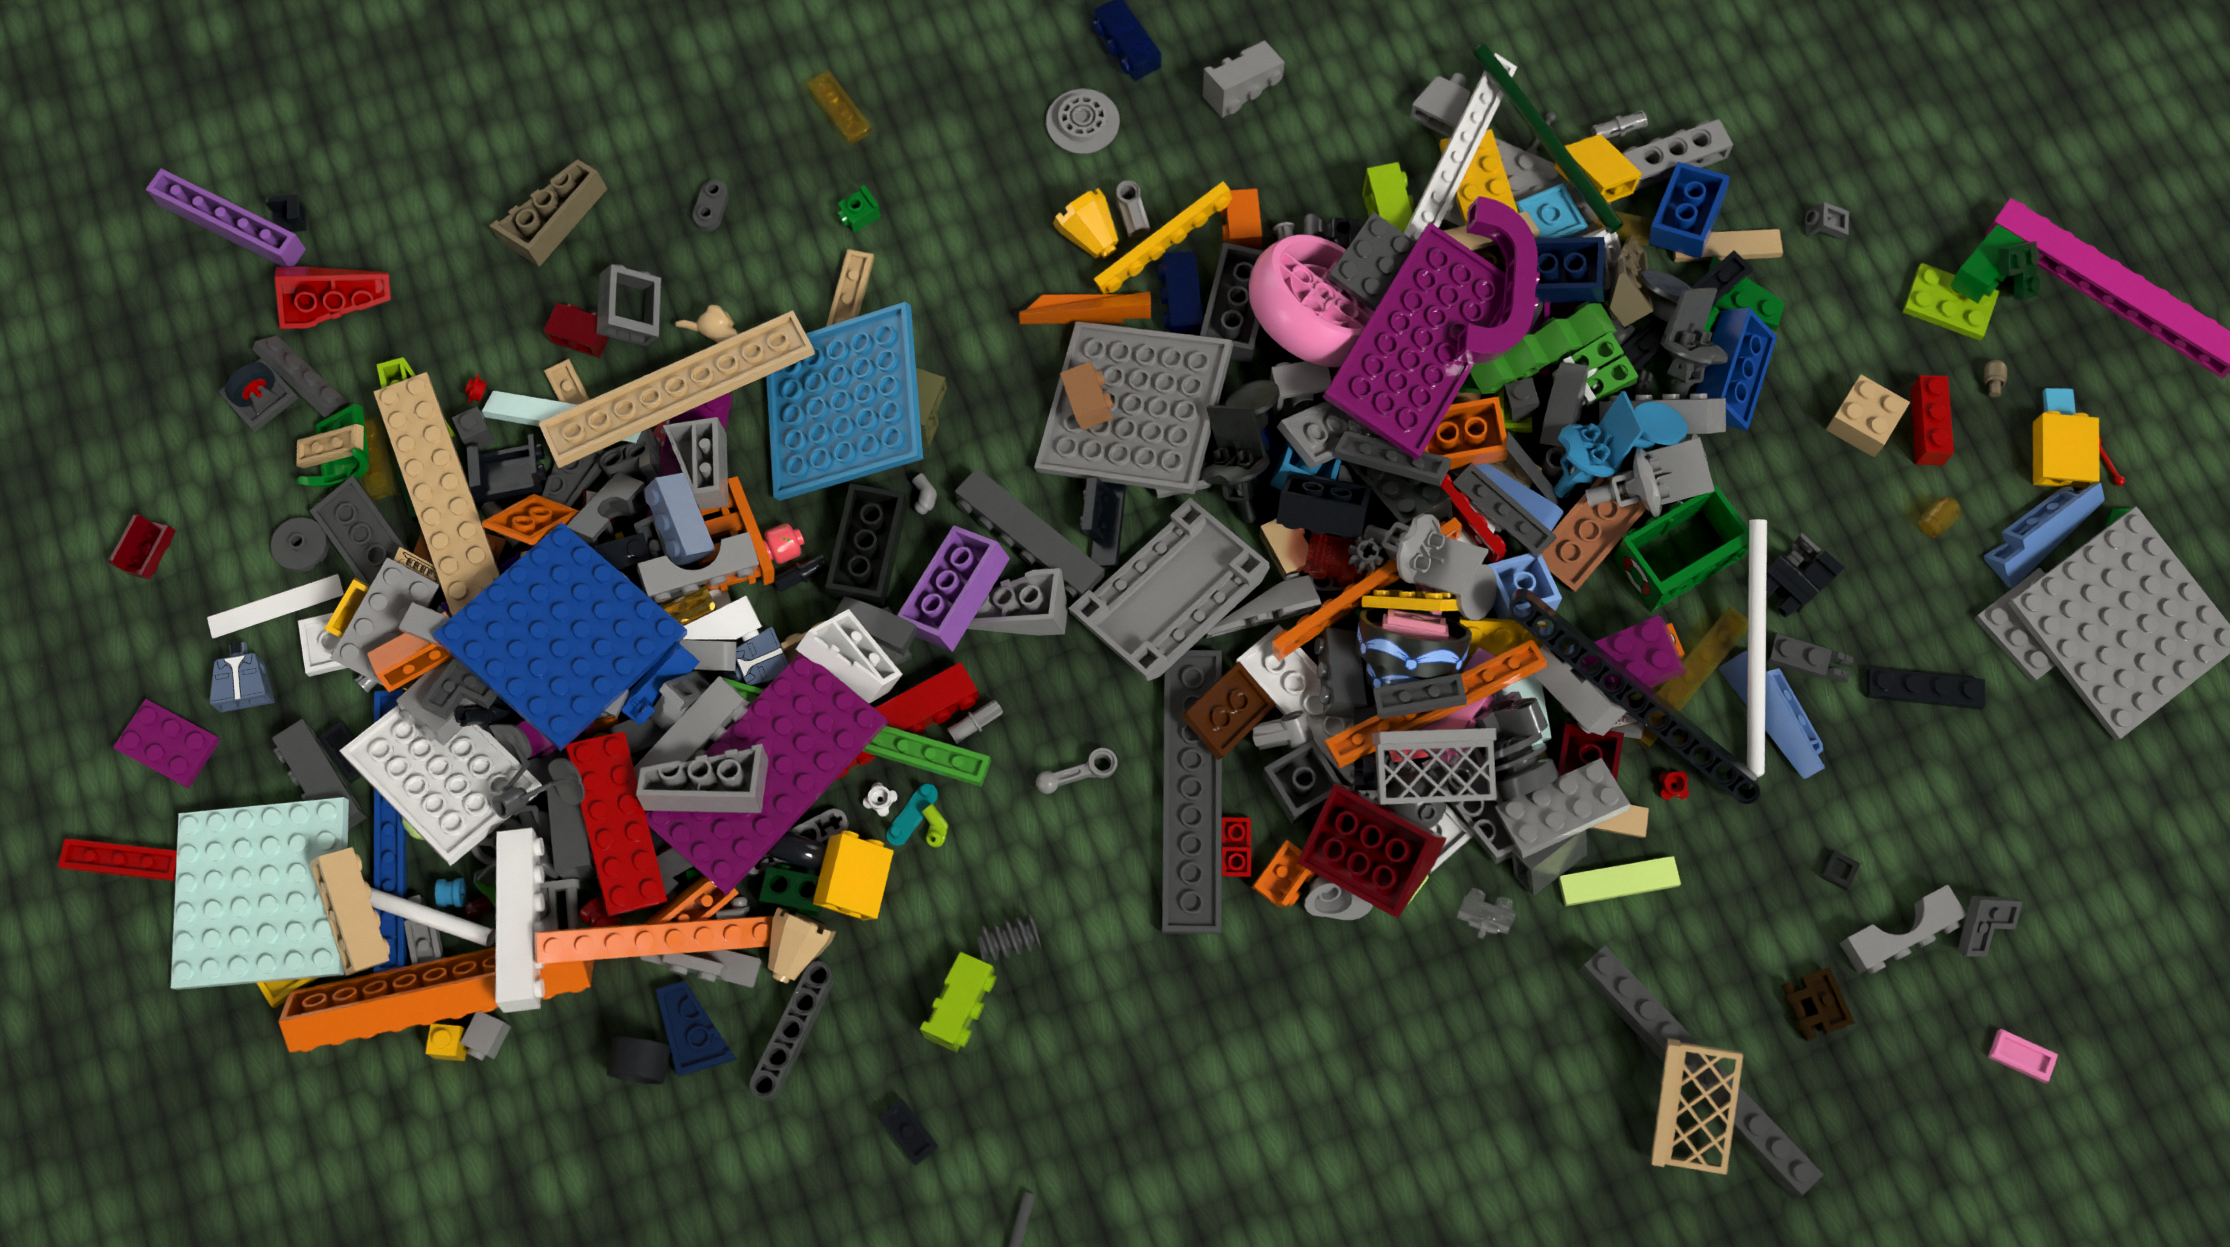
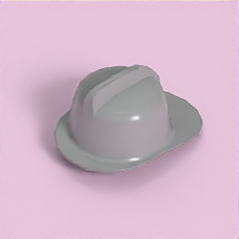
M1321 876L1312 878L1309 881L1310 891L1304 905L1307 912L1311 915L1341 920H1354L1365 916L1373 908V905Z

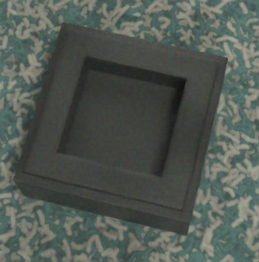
M1833 850L1819 877L1846 891L1849 889L1860 863Z

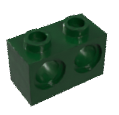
M776 864L775 868L767 866L759 901L763 907L774 909L783 907L789 909L790 912L820 917L822 907L813 904L815 894L810 898L801 896L802 890L806 886L817 888L820 872L805 869L804 873L795 872L793 867L783 864ZM777 881H787V887L784 891L778 893L773 891V886Z

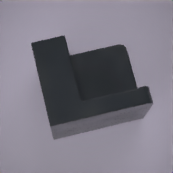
M298 194L266 198V204L273 213L274 224L290 232L307 231L306 206Z

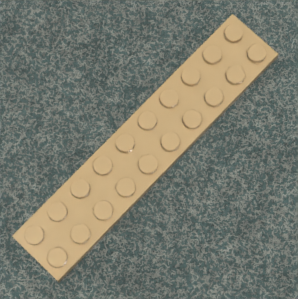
M790 311L541 421L538 424L557 466L561 468L810 357L815 352L794 311Z
M425 372L374 391V395L453 617L501 574L485 529L482 527L480 515L430 376Z

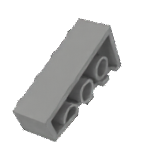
M1707 393L1690 394V399H1680V394H1663V400H1653V395H1636V400H1630L1634 409L1645 402H1657L1672 407L1686 420L1688 426L1687 434L1726 432V398L1707 399ZM1619 395L1609 396V401L1599 402V423Z

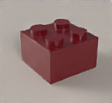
M1566 723L1557 769L1559 775L1563 776L1602 758L1617 782L1624 733L1608 731L1604 736L1593 732L1588 734L1579 725Z

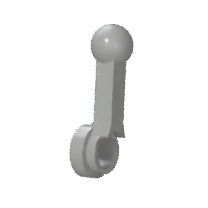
M1098 748L1091 753L1088 762L1056 773L1051 771L1041 772L1036 778V787L1041 793L1051 794L1058 786L1088 777L1107 778L1116 770L1117 757L1107 748ZM1098 758H1105L1109 761L1110 768L1106 771H1100L1095 767L1094 761Z

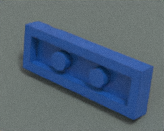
M677 641L631 689L621 711L638 725L645 723L656 711L654 706L662 696L659 692L662 685L667 681L690 673L700 661Z

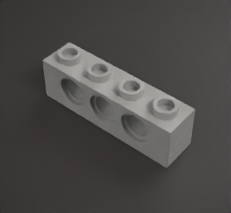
M1720 119L1712 122H1701L1695 128L1689 130L1681 129L1664 139L1656 138L1639 148L1637 146L1631 147L1623 155L1642 172L1635 189L1637 191L1671 179L1677 162L1701 168L1727 159L1733 143Z

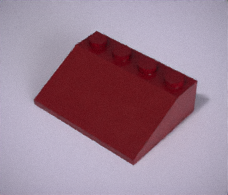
M1334 783L1297 864L1391 916L1399 918L1435 865L1447 838L1383 804L1378 805V801L1357 790L1354 791L1353 788L1347 785Z

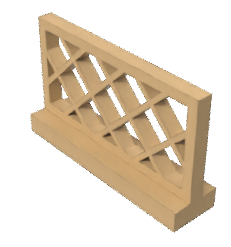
M1667 1038L1651 1155L1652 1165L1664 1167L1667 1164L1727 1175L1743 1052L1680 1043V1040ZM1686 1052L1698 1053L1706 1063L1694 1072H1691L1684 1063ZM1706 1055H1711L1715 1057L1709 1060ZM1721 1058L1735 1059L1734 1070L1725 1077H1722L1713 1065ZM1710 1067L1719 1081L1705 1090L1696 1076ZM1683 1069L1688 1074L1684 1079H1682ZM1731 1078H1733L1732 1087L1727 1083ZM1692 1079L1702 1093L1687 1102L1680 1093L1681 1086ZM1721 1085H1724L1730 1093V1100L1721 1107H1718L1709 1094ZM1706 1097L1715 1111L1701 1120L1691 1106ZM1680 1099L1684 1106L1678 1109ZM1729 1108L1728 1116L1726 1117L1723 1111ZM1688 1109L1698 1123L1683 1132L1676 1123L1677 1116ZM1717 1115H1720L1726 1123V1130L1714 1137L1705 1124ZM1702 1127L1711 1141L1697 1150L1687 1136ZM1676 1129L1680 1135L1674 1139ZM1724 1138V1144L1722 1147L1719 1141ZM1683 1139L1693 1151L1685 1159L1671 1157L1673 1146ZM1715 1144L1722 1153L1721 1165L1707 1163L1701 1154ZM1698 1157L1701 1162L1693 1161V1159Z

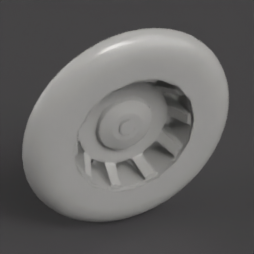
M1075 89L1062 94L1052 103L1046 117L1047 130L1053 141L1064 150L1077 154L1093 153L1106 147L1116 136L1120 123L1119 113L1114 103L1104 94L1091 89Z

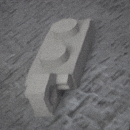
M417 895L408 898L409 901L427 906L425 897ZM408 919L404 921L412 965L444 958L438 929Z

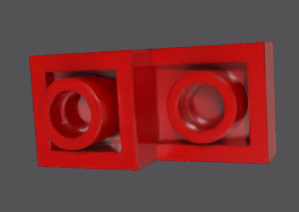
M1222 817V876L1251 877V818Z

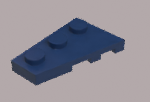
M685 981L656 989L678 1077L737 1060Z

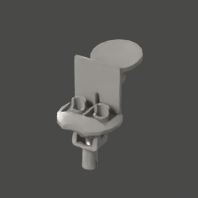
M1697 434L1687 435L1684 442L1647 452L1642 448H1638L1635 451L1632 470L1615 474L1610 484L1585 490L1590 507L1612 500L1617 502L1620 507L1642 501L1645 508L1654 517L1660 516L1663 504L1715 491L1701 438ZM1625 480L1624 484H1619V481ZM1627 492H1628V495H1629V496H1627V497H1623V496H1622V494L1624 495V493L1627 494Z
M1422 513L1413 518L1410 526L1395 522L1390 530L1374 525L1366 527L1363 535L1364 540H1370L1373 537L1376 545L1383 546L1390 560L1397 561L1399 575L1405 582L1419 583L1454 594L1460 614L1469 620H1480L1492 609L1497 594V578L1493 569L1482 563L1489 552L1488 549L1445 537L1444 534H1441L1439 520L1432 514Z

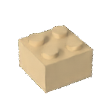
M1860 375L1826 430L1875 458L1885 445L1910 402L1867 377Z

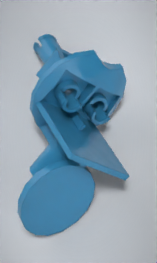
M1621 391L1598 426L1592 423L1589 426L1569 424L1560 431L1558 440L1565 447L1566 454L1560 460L1564 474L1553 487L1554 493L1560 498L1564 497L1567 499L1577 483L1590 484L1594 475L1598 477H1612L1620 471L1623 460L1631 449L1642 448L1649 451L1654 447L1655 443L1662 445L1678 444L1687 435L1688 426L1686 420L1675 409L1662 403L1645 402L1634 409L1626 392Z

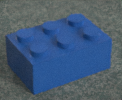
M1677 162L1652 223L1649 244L1701 259L1727 195L1730 176Z

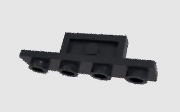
M1098 477L1087 478L1086 488L1083 491L1084 510L1080 517L1081 530L1093 540L1091 559L1102 568L1117 567L1127 485L1103 482Z

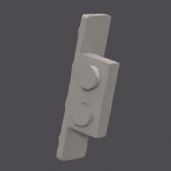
M728 950L640 956L643 961L670 967V972L686 976L687 972L698 974V979L715 983V980L718 979L749 988L755 986L762 963L759 958Z

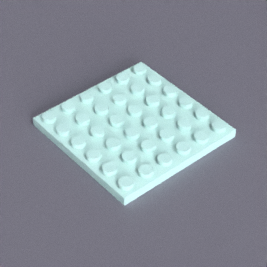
M341 797L179 813L171 989L180 990L344 975V968L309 862L319 856L348 848L349 799Z

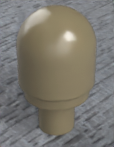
M1995 359L1985 365L1984 382L1989 387V396L1999 397L2001 395V387L2007 381V366L2003 361Z

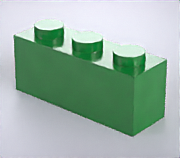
M1997 224L1959 269L1950 287L1977 304L1984 295L1990 297L1999 285L1996 281L2002 282L2006 278V276H2000L1999 249L2026 241Z

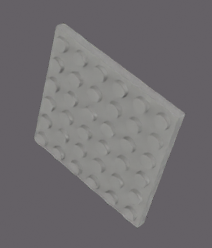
M1076 321L1062 372L1089 361L1092 362L1095 370L1101 369L1106 382L1105 385H1102L1104 393L1109 392L1114 407L1110 408L1113 419L1082 431L1075 418L1060 375L1034 466L1035 470L1039 473L1082 479L1098 477L1103 482L1195 494L1212 430L1206 407L1208 405L1218 406L1234 346L1232 340Z
M2137 506L2130 509L2007 602L2114 741L2123 738L2230 654V624Z

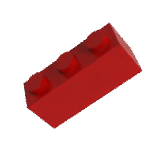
M1920 375L1910 388L1915 465L1943 466L1954 453L1948 376Z

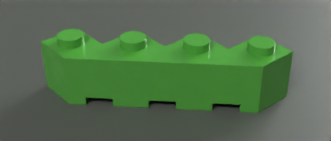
M1585 302L1574 309L1575 314L1568 319L1550 318L1541 324L1542 329L1535 334L1525 335L1506 355L1491 362L1475 363L1470 374L1482 394H1491L1505 389V384L1516 379L1520 381L1533 376L1544 366L1550 363L1554 366L1563 362L1567 357L1572 356L1578 350L1585 348L1609 332H1612V334L1617 332L1602 304Z

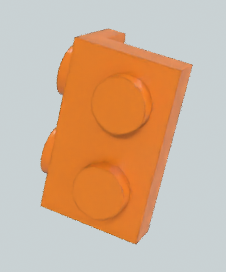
M1285 840L1251 888L1279 909L1287 905L1291 907L1301 894L1298 889L1304 881L1308 883L1315 873L1297 864L1302 851L1290 841Z

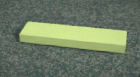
M1674 856L1562 875L1558 878L1565 906L1668 889L1681 885Z

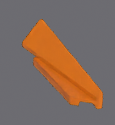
M1151 292L1129 295H1042L1026 310L1019 312L1020 324H1075L1078 321L1095 324H1124V319H1151Z

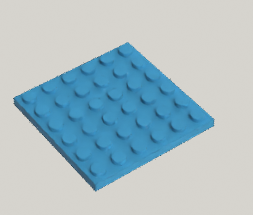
M907 302L806 333L815 354L766 376L773 498L781 501L923 459L911 305Z

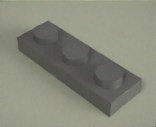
M1461 673L1373 688L1379 719L1467 705Z

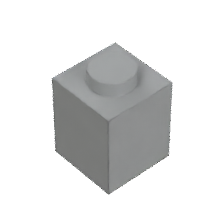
M478 1011L475 1013L460 1043L469 1048L466 1052L467 1054L483 1061L485 1056L495 1059L511 1026Z

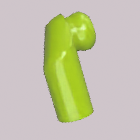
M931 804L921 812L930 824L926 842L932 847H939L945 842L948 824L936 807Z

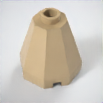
M778 907L772 922L768 969L774 972L773 978L789 983L790 979L798 980L808 965L820 956L832 942L836 931L828 929V926L796 912L795 916L789 914V909Z

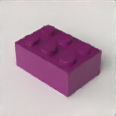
M1660 615L1594 642L1650 688L1687 673L1668 626ZM1594 656L1583 658L1590 665L1598 660ZM1609 674L1605 677L1606 681L1612 683L1620 679L1616 674ZM1638 692L1630 693V694L1627 696V698L1630 697V696H1632V695L1637 694Z

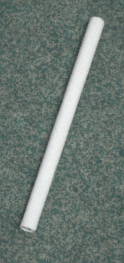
M1761 519L1749 520L1747 767L1757 777L1765 773L1767 520Z
M370 887V902L372 907L487 947L491 946L495 940L496 931L494 929Z

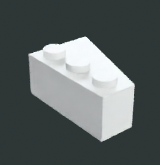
M849 609L810 629L796 648L797 651L812 662L824 666L868 703L887 694L902 676L900 670Z

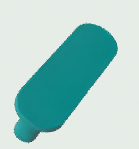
M921 785L889 827L886 837L891 845H903L924 818L921 812L929 805L935 803L938 792L933 785Z

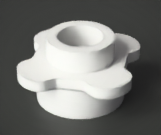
M875 783L872 785L868 797L864 798L863 804L865 808H872L877 811L879 816H886L889 813V807L892 802L897 800V793L894 790L889 791L881 783ZM879 797L883 798L882 802L878 801Z

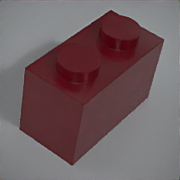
M556 303L544 329L550 343L599 359L609 339L607 336L596 334L597 312L590 314L573 304L562 305Z

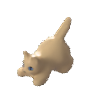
M709 305L707 311L699 317L697 322L681 320L675 323L677 327L700 332L717 343L740 334L736 329L732 328L735 323L731 316L718 305Z

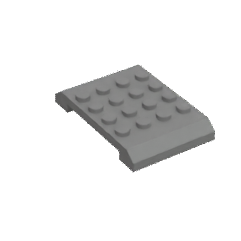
M1191 498L1170 515L1171 522L1095 592L1088 590L1069 607L1070 613L1147 681L1160 677L1254 590L1262 582L1270 568L1269 562Z

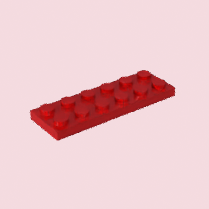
M625 731L569 743L565 747L568 760L579 771L581 782L585 788V798L579 805L607 917L666 903L667 897L645 810L636 796L638 782Z

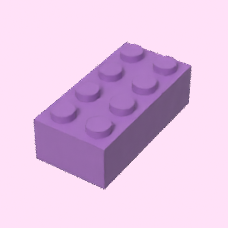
M953 525L897 616L916 625L918 633L915 637L953 652L1008 563L1009 556L997 541Z

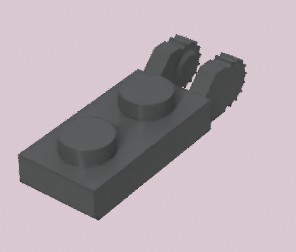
M1776 634L1773 639L1768 662L1820 679L1827 678L1837 682H1847L1850 674L1837 668H1828L1829 662L1842 666H1851L1854 658L1848 654L1832 652L1831 649Z

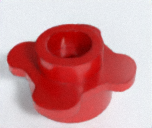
M477 374L475 380L470 378L467 384L465 394L469 395L468 403L470 404L472 400L480 402L485 392L487 382L480 379L481 374Z
M1662 772L1659 775L1658 779L1662 783L1660 795L1663 799L1669 800L1671 797H1679L1684 800L1689 796V790L1687 789L1688 777L1685 772ZM1675 783L1676 788H1673L1671 784Z

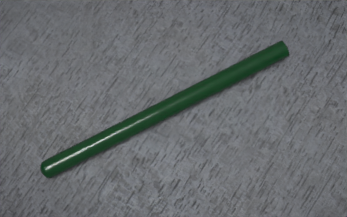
M1485 43L1477 45L1473 50L1476 59L1609 233L1613 234L1618 231L1624 223L1490 48Z

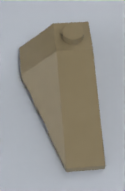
M1633 234L1627 237L1620 253L1608 293V312L1614 320L1618 319L1624 327L1653 312L1651 290L1641 281L1643 271L1648 269L1647 253Z

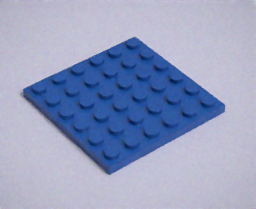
M560 523L434 632L433 638L557 749L562 751L650 670L677 641L680 642L687 636V629L564 523Z

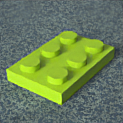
M1921 263L1917 269L1902 312L1981 341L1985 335L1999 291L1995 290L1990 297L1984 295L1977 304L1950 287L1956 275Z

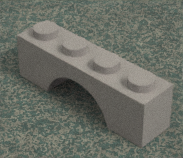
M746 532L721 539L718 556L705 568L685 570L673 564L665 555L638 563L636 569L644 593L651 599H654L655 603H659L672 598L671 594L682 591V594L686 595L698 591V586L709 583L710 587L726 583V578L737 575L738 579L754 574V570L758 568L759 561L750 533Z
M1949 885L1914 903L1915 921L1912 929L1907 934H1888L1872 924L1840 942L1839 944L1858 975L1866 970L1871 975L1886 967L1884 961L1892 956L1895 961L1900 960L1912 953L1909 947L1917 943L1920 948L1937 940L1934 934L1941 930L1946 935L1961 927L1959 921L1965 918L1967 914Z

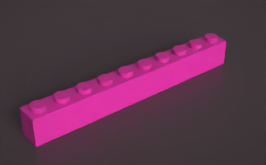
M2010 198L1985 233L1989 235L1998 224L2026 242L2037 241V249L2039 251L2037 266L2223 379L2230 373V331L2219 325L2214 319L2208 318L2196 311L2191 305L2173 297L2168 291L2153 285L2143 276L2125 268L2117 260L2102 254L2094 246L2088 245L2074 237L2071 232L2051 223L2048 218L2036 214L2023 203Z

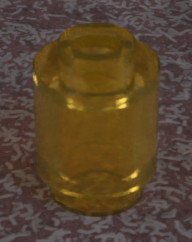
M1940 497L1922 514L1919 527L1930 537L1935 538L1938 535H1943L1961 517L1959 503L1950 497Z

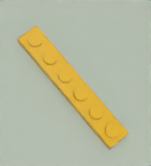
M1222 181L1095 277L1094 281L1100 292L1108 294L1109 292L1117 291L1122 286V282L1130 276L1138 275L1147 263L1162 257L1168 247L1183 241L1188 232L1195 227L1203 226L1208 221L1209 216L1216 211L1224 210L1232 200L1230 188Z

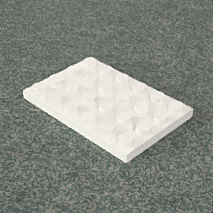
M397 705L343 747L340 752L451 866L509 818L503 819L496 814L492 806V799L503 793L502 787L511 781L522 765L489 732L484 731L478 725L463 727L444 746L435 739L431 742L419 731V726L415 723L411 726L399 715L401 709ZM526 770L513 787H522L528 793L542 785Z

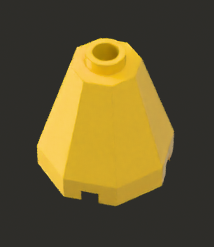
M1099 188L1095 189L1094 193L1092 190L1086 192L1065 207L1067 210L1066 215L1063 216L1060 212L1055 217L1053 224L1059 233L1093 257L1102 256L1107 258L1116 251L1115 245L1118 243V237L1106 198Z

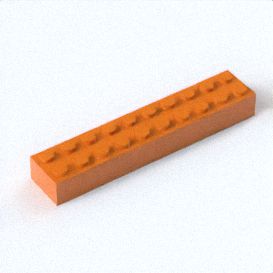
M496 947L290 991L279 1019L289 1053L295 1051L307 1052L318 1046L327 1044L339 1045L350 1039L360 1037L367 1039L382 1032H399L414 1025L421 1024L426 1026L435 1023L437 1020L446 1018L458 1019L469 1013L478 1011L490 1012L499 1007L496 1004ZM594 960L545 963V967L540 969V979H543L545 985V996L540 999H549L556 994L565 992L577 993L591 987Z

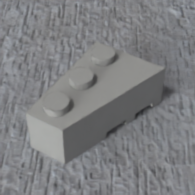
M1266 41L1241 51V57L1233 61L1229 57L1222 60L1223 65L1216 69H1213L1211 66L1204 69L1203 98L1221 118L1229 113L1234 114L1246 101L1256 99L1269 85H1276L1282 79L1285 62Z
M718 417L663 425L681 470L686 475L700 509L706 510L729 506L727 434Z
M1544 644L1539 650L1547 660V667L1533 675L1578 720L1577 724L1582 730L1588 734L1593 732L1604 736L1627 711Z

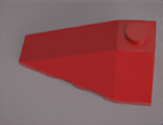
M305 266L276 267L275 285L280 329L310 328L316 326L317 323L342 317L343 314L355 310H363L391 300L389 272Z

